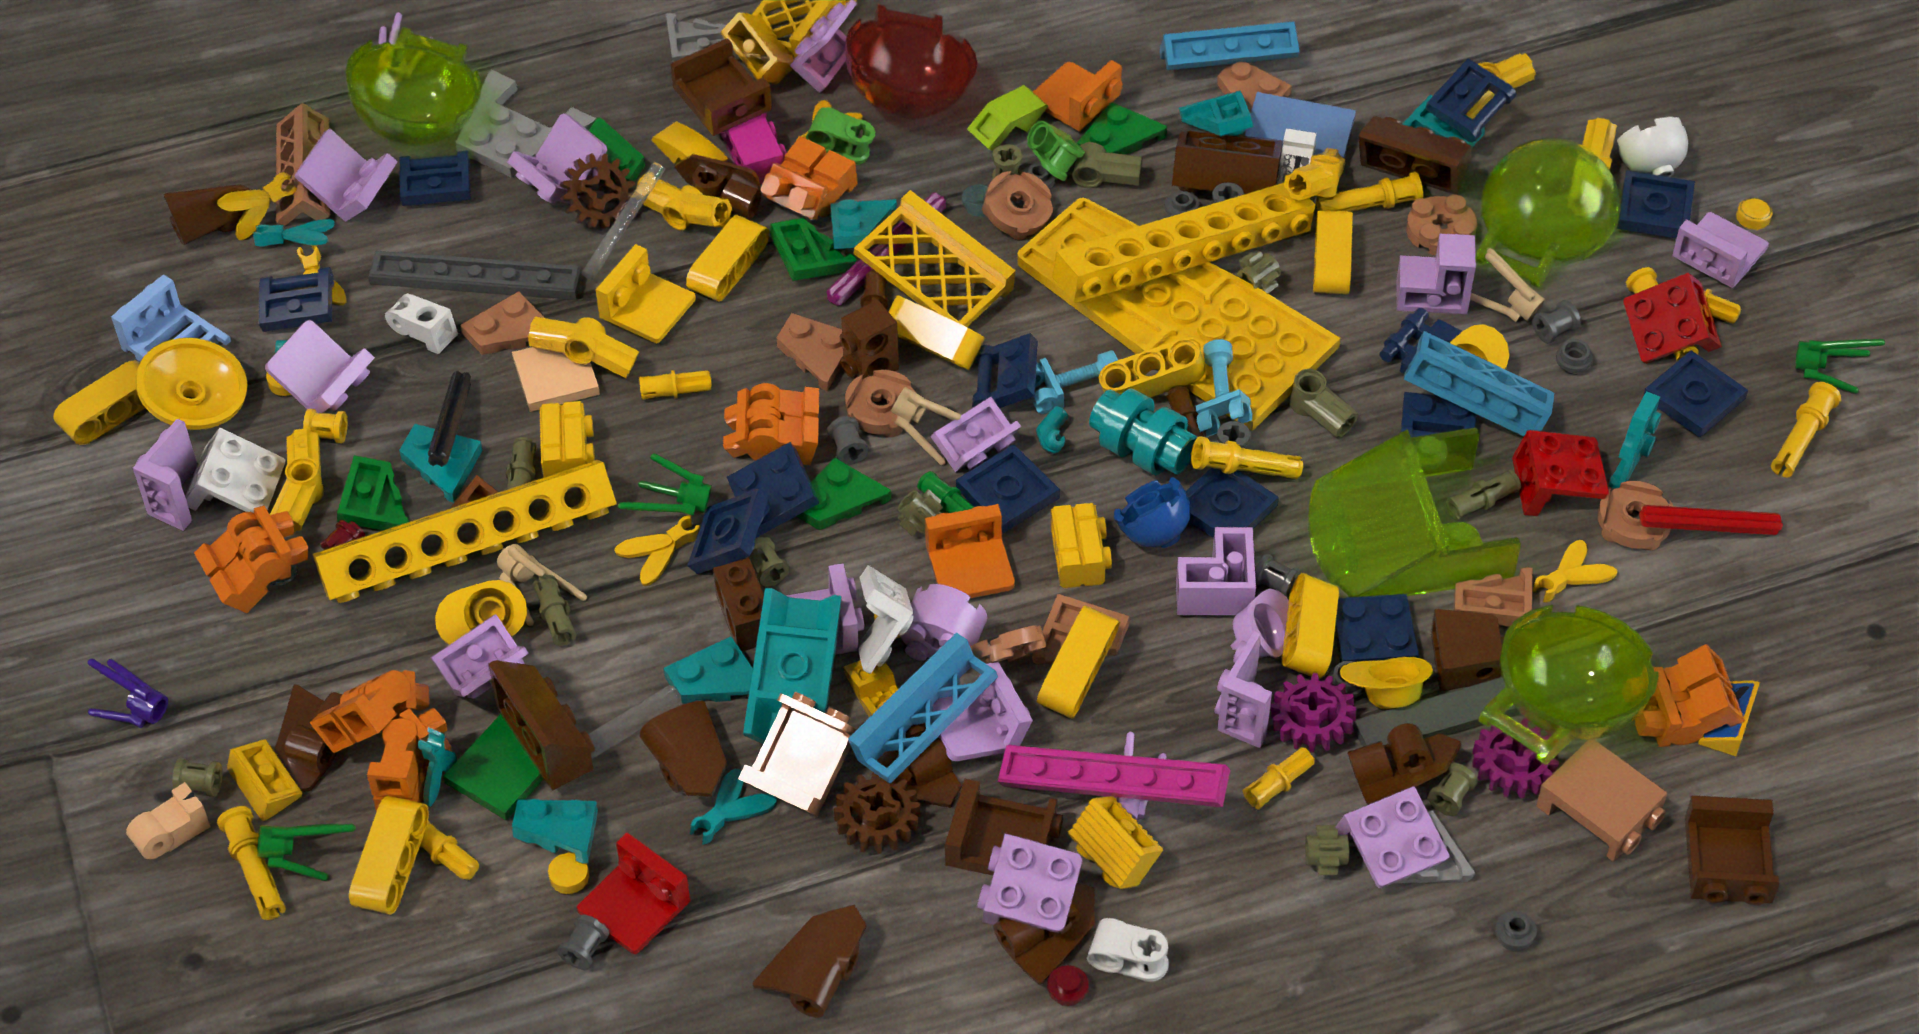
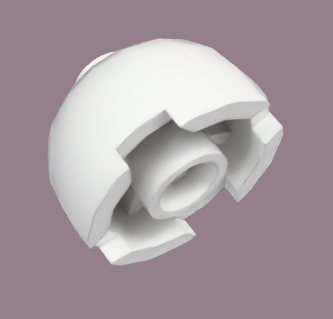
M1677 117L1654 119L1656 126L1640 131L1637 125L1617 139L1620 157L1625 166L1631 171L1666 177L1674 174L1673 169L1683 162L1688 149L1685 127L1682 125L1680 118Z

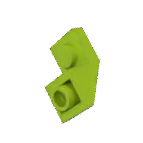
M1023 85L988 102L967 130L989 150L994 151L995 148L1002 144L1015 126L1028 132L1048 108V105L1027 86Z

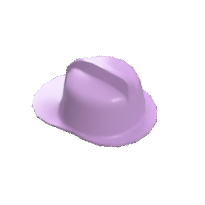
M1268 589L1261 592L1247 607L1236 614L1233 620V631L1236 640L1230 645L1232 650L1237 649L1241 641L1247 642L1255 630L1261 633L1259 658L1267 656L1277 658L1281 656L1289 603L1287 597L1278 590Z

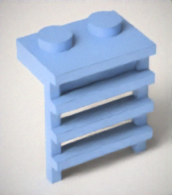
M164 274L145 287L141 293L111 316L121 349L126 353L130 351L135 354L136 359L140 362L152 348L168 341L190 322L192 324L174 339L198 338L206 332L207 334L201 339L216 344L222 342L225 345L231 342L230 336L180 304L174 281Z

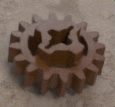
M593 153L588 154L585 160L586 164L580 158L575 160L573 163L576 170L568 168L564 172L570 179L560 182V187L567 189V193L560 197V201H569L570 203L565 212L569 214L575 211L578 214L575 220L577 224L587 219L588 228L590 229L594 228L598 221L602 229L610 226V219L615 224L622 221L619 212L623 214L629 213L631 208L626 202L633 201L636 198L635 195L628 193V189L635 185V181H626L625 179L630 170L627 168L620 171L618 169L620 164L618 158L608 163V156L605 153L600 155L598 161H596ZM593 169L589 180H578L586 170ZM610 175L615 179L618 186H615ZM599 184L598 189L604 192V195L597 198V192L591 189V187ZM578 196L581 197L586 207L580 203ZM617 202L612 210L602 213L605 203Z
M874 772L872 773V779L866 780L863 775L859 774L857 775V785L854 786L846 782L844 784V794L836 795L834 820L837 822L838 834H846L849 846L857 841L860 842L861 852L865 853L869 846H875L877 854H882L884 845H889L894 851L898 850L897 840L901 839L908 843L911 840L910 830L917 831L919 828L918 817H921L920 803L917 802L916 790L908 791L906 779L898 783L893 781L889 784L884 779H879V776Z

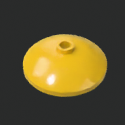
M177 338L158 344L143 357L137 369L136 390L144 407L157 419L169 425H172L176 419H180L185 422L187 429L201 430L219 426L238 413L246 398L247 377L237 358L222 346L198 338Z

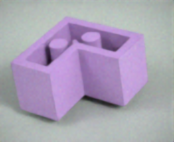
M1439 234L1436 257L1400 256L1397 273V311L1415 312L1418 308H1424L1427 312L1467 314L1476 268L1475 235Z
M1215 527L1212 557H1178L1176 576L1177 615H1236L1255 598L1253 527Z

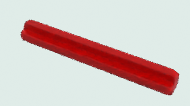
M1644 505L1639 512L1640 524L1643 527L1777 535L1783 526L1780 514L1768 512Z

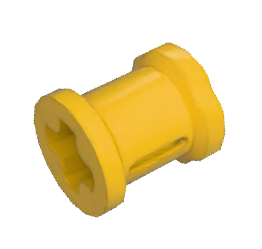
M309 408L304 416L303 429L307 428L311 432L318 433L319 438L334 439L336 443L342 444L346 439L348 418L345 411L329 414L317 413L315 409Z

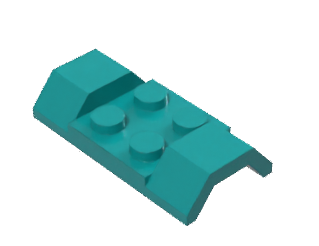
M765 588L743 730L744 736L764 744L782 706V703L777 701L780 693L792 698L794 692L800 693L816 701L813 708L826 714L842 596L832 595L822 600L788 597L775 589Z

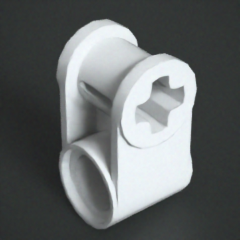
M1105 918L1099 921L1087 960L1093 967L1104 972L1118 973L1146 982H1154L1163 978L1168 971V942L1166 937L1156 930L1126 924L1117 919ZM1152 940L1155 941V947L1152 946ZM1145 964L1148 965V971L1145 970Z

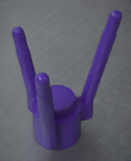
M92 658L87 661L89 666L130 691L126 706L130 709L131 714L91 708L88 710L90 716L128 722L139 728H142L146 721L155 724L163 717L168 706V697L165 694L151 688L113 659L107 661V665L112 669Z

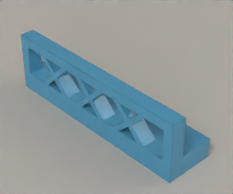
M1295 21L1164 34L1160 46V57L1165 59L1167 70L1226 65L1236 62L1296 58L1300 52Z
M1425 331L1419 339L1417 352L1404 375V380L1522 436L1526 434L1527 430L1542 431L1552 414L1554 392Z
M956 632L848 738L857 760L891 784L998 677L996 670L975 657L968 640ZM970 668L981 674L974 683L960 685V678ZM953 696V704L947 710L933 711V704L939 698ZM926 723V730L919 737L906 738V731L912 725ZM899 750V757L888 768L876 761L886 751Z

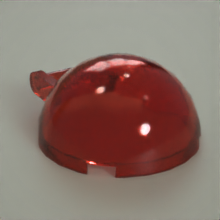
M877 4L874 20L861 24V19L859 18L848 30L846 37V65L849 77L855 88L868 104L883 113L897 118L925 119L944 112L955 105L966 93L976 74L978 62L975 51L966 38L960 43L951 34H943V16L934 14L933 18L889 10L886 9V5Z

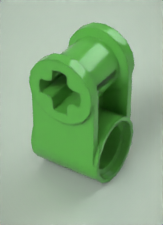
M823 107L818 110L806 135V139L825 147L826 153L831 150L855 161L857 165L868 160L870 154L868 146L874 140L875 129L865 120L843 114L834 108ZM860 130H863L862 137L858 138ZM853 146H856L855 153L852 154Z
M1045 121L1035 123L1028 133V147L1041 161L1044 169L1062 181H1065L1068 177L1067 171L1078 157L1082 158L1085 154V151L1075 143L1069 134Z

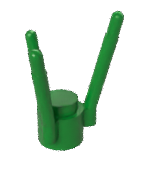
M1885 340L1799 341L1795 369L1804 370L1803 378L1816 379L1857 394L1859 392L1857 387L1820 373L1818 368H1826L1827 356L1868 357L1870 355L1869 350L1848 348L1883 346Z
M653 453L650 456L651 460L687 479L689 483L682 481L680 488L677 489L641 480L638 482V486L677 497L676 502L681 504L620 502L618 504L619 509L679 512L693 516L695 511L705 513L712 485L703 483L704 476L691 473Z
M336 823L294 827L260 825L257 854L259 858H268L267 867L283 868L311 878L327 881L329 879L327 873L283 859L284 855L292 854L293 837L353 832L356 827L354 824L339 825Z

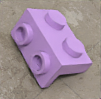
M990 397L961 415L959 420H953L934 432L931 438L955 472L965 466L972 470L988 458L985 453L995 448L997 452H1000L1015 442L1016 439L1013 435L1021 428V425L1018 421L1010 424L993 398Z

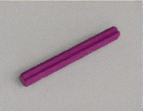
M937 192L932 193L924 200L940 213L946 208V199ZM901 221L892 229V235L912 234V227L904 221ZM876 244L869 252L874 256H889L888 244ZM893 244V255L895 256L906 244ZM860 259L827 289L826 298L835 306L842 305L865 283L866 274L874 271V269Z

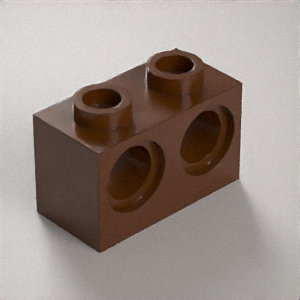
M879 300L841 318L842 334H840V342L843 346L841 364L849 377L854 376V378L862 375L864 379L874 376L873 371L876 370L896 371L899 369L897 321Z
M750 558L714 567L716 597L732 638L742 652L756 648L764 594Z

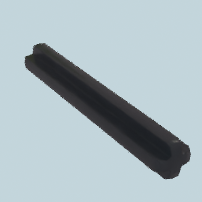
M456 371L451 376L428 451V462L432 466L439 465L443 467L448 463L471 387V376L468 372L461 373Z

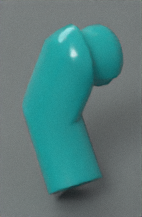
M1055 406L1036 428L1042 449L1049 453L1059 452L1066 442L1065 435L1061 437L1060 430L1058 429L1068 419V414L1059 406Z

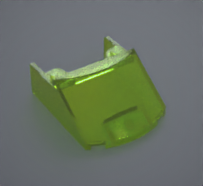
M1477 428L1418 437H1410L1407 429L1315 481L1308 511L1309 539L1315 558L1331 584H1337L1348 597L1394 594L1414 596L1455 589L1456 583L1468 580H1482L1486 576L1499 573L1502 579L1515 576L1521 548L1519 538L1515 537L1483 543L1479 532L1471 524L1465 522L1442 524L1425 478L1473 469L1479 440Z

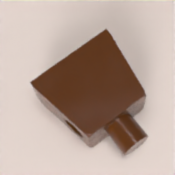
M1445 609L1434 610L1431 638L1439 691L1470 687L1500 678L1504 660L1523 658L1522 636L1501 637L1496 616Z

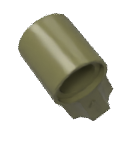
M1093 142L1080 145L1085 154L1082 158L1078 157L1075 160L1072 177L1076 184L1085 188L1097 187L1102 181L1139 185L1142 156L1107 153L1103 146Z
M1314 369L1299 371L1295 375L1290 398L1291 408L1299 415L1311 416L1335 437L1339 436L1342 438L1357 422L1359 413L1326 387V378L1321 372Z

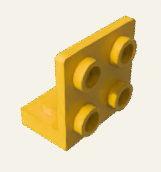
M635 244L595 289L599 318L658 344L696 301V295L694 292L651 274L647 249Z

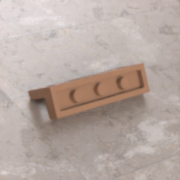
M301 103L276 124V175L285 172L291 176V180H285L282 183V189L286 188L289 183L297 187L294 194L284 196L276 201V222L283 226L287 225L301 212L315 220L326 219L330 216V208L295 178L297 170L322 134L329 129V118L304 103Z

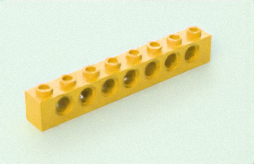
M1284 183L1056 250L1052 278L1071 301L1077 303L1309 232L1316 204L1310 198L1301 201L1290 198Z
M595 460L313 553V557L326 596L329 600L336 598L338 603H343L358 598L360 596L359 590L373 586L374 591H379L395 585V578L409 574L410 579L418 578L431 573V566L445 562L446 567L454 566L467 561V554L481 550L482 555L503 549L502 542L516 538L517 543L526 542L539 536L538 530L551 526L553 531H557L574 525L573 519L583 515H587L588 519L606 515L609 513L608 507L617 503L604 462ZM572 487H578L582 494L581 501L574 507H568L564 500L565 493ZM543 499L547 505L546 513L541 518L533 519L529 514V506L534 500ZM500 511H508L511 515V524L505 530H496L493 524L495 515ZM467 522L473 523L476 528L475 537L469 542H461L457 535L459 527ZM431 534L438 535L440 538L438 551L433 554H425L421 548L423 539ZM395 546L402 547L405 553L402 563L397 566L387 565L385 561L386 552ZM359 558L367 560L369 569L366 575L361 578L351 577L349 574L351 562Z

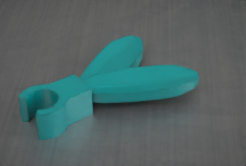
M321 219L285 230L283 225L255 226L256 232L253 233L255 246L283 244L285 239L306 245L326 244L328 238L322 232L334 227L335 221L332 219Z
M428 727L427 742L419 740L418 748L422 750L423 757L429 760L423 799L425 804L430 807L434 804L439 793L442 771L447 772L455 764L457 755L445 749L444 733Z
M733 769L725 775L721 783L715 807L705 815L693 819L690 834L694 835V832L699 828L707 829L708 832L703 833L702 845L708 844L713 840L714 834L724 826L725 821L741 820L765 814L776 805V797L761 793L739 798L744 784L743 781L738 779L742 771L740 769Z

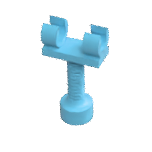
M1222 339L1209 341L1203 347L1204 362L1213 368L1215 390L1214 399L1196 405L1198 428L1200 432L1206 430L1207 437L1217 434L1220 427L1218 417L1230 413L1232 420L1238 418V422L1241 423L1252 420L1250 398L1240 389L1229 393L1227 365L1233 361L1232 344Z
M1110 350L1098 354L1095 364H1089L1088 366L1086 365L1085 367L1083 366L1058 375H1054L1046 358L1040 359V362L1036 364L1035 387L1044 382L1047 388L1037 390L1035 396H1033L1036 401L1033 404L1037 412L1046 414L1055 406L1064 408V393L1061 387H1067L1074 383L1098 377L1104 366L1118 361L1114 351Z

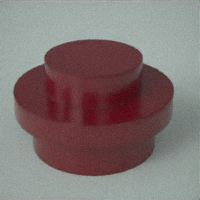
M1071 965L1060 966L1053 970L1048 977V992L1060 1005L1073 1006L1083 1000L1088 992V978L1078 967Z

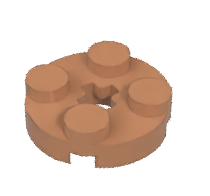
M1011 171L1003 172L990 182L985 193L982 211L999 230L1009 234L1013 239L1023 240L1027 235H1034L1041 231L1048 223L1053 212V206L1050 201L1052 195L1047 185L1033 174L1022 172L1021 175H1010ZM1011 199L1016 202L1020 199L1024 201L1023 208L1015 207Z
M1450 195L1448 197L1433 196L1425 199L1420 198L1416 199L1412 204L1407 219L1406 232L1413 245L1419 248V244H1421L1423 247L1429 248V254L1436 256L1439 234L1476 235L1477 219L1472 209L1466 205V200L1462 196ZM1443 223L1447 225V228L1441 229L1440 225L1435 224Z
M891 370L873 371L874 376L863 379L861 375L855 378L848 386L845 394L847 416L856 418L860 430L867 433L883 434L886 437L900 435L902 428L894 424L898 416L892 413L891 409L905 387L914 391L910 380L904 375ZM882 398L887 399V405L879 406L873 403V401L880 402Z
M1626 481L1621 483L1620 488L1613 489L1611 492V488L1608 489L1609 494L1606 499H1601L1598 509V522L1602 528L1601 534L1603 538L1609 542H1616L1629 548H1643L1650 551L1657 549L1661 542L1668 537L1671 529L1643 527L1640 524V519L1633 518L1630 514H1632L1633 510L1640 512L1644 505L1674 507L1672 502L1670 501L1668 504L1667 500L1662 497L1663 492L1656 486L1646 482Z
M1034 625L1000 634L998 638L991 640L990 644H988L986 639L970 647L973 655L986 664L1006 659L1010 663L1030 656V653L1045 649L1046 643L1041 626L1037 627Z

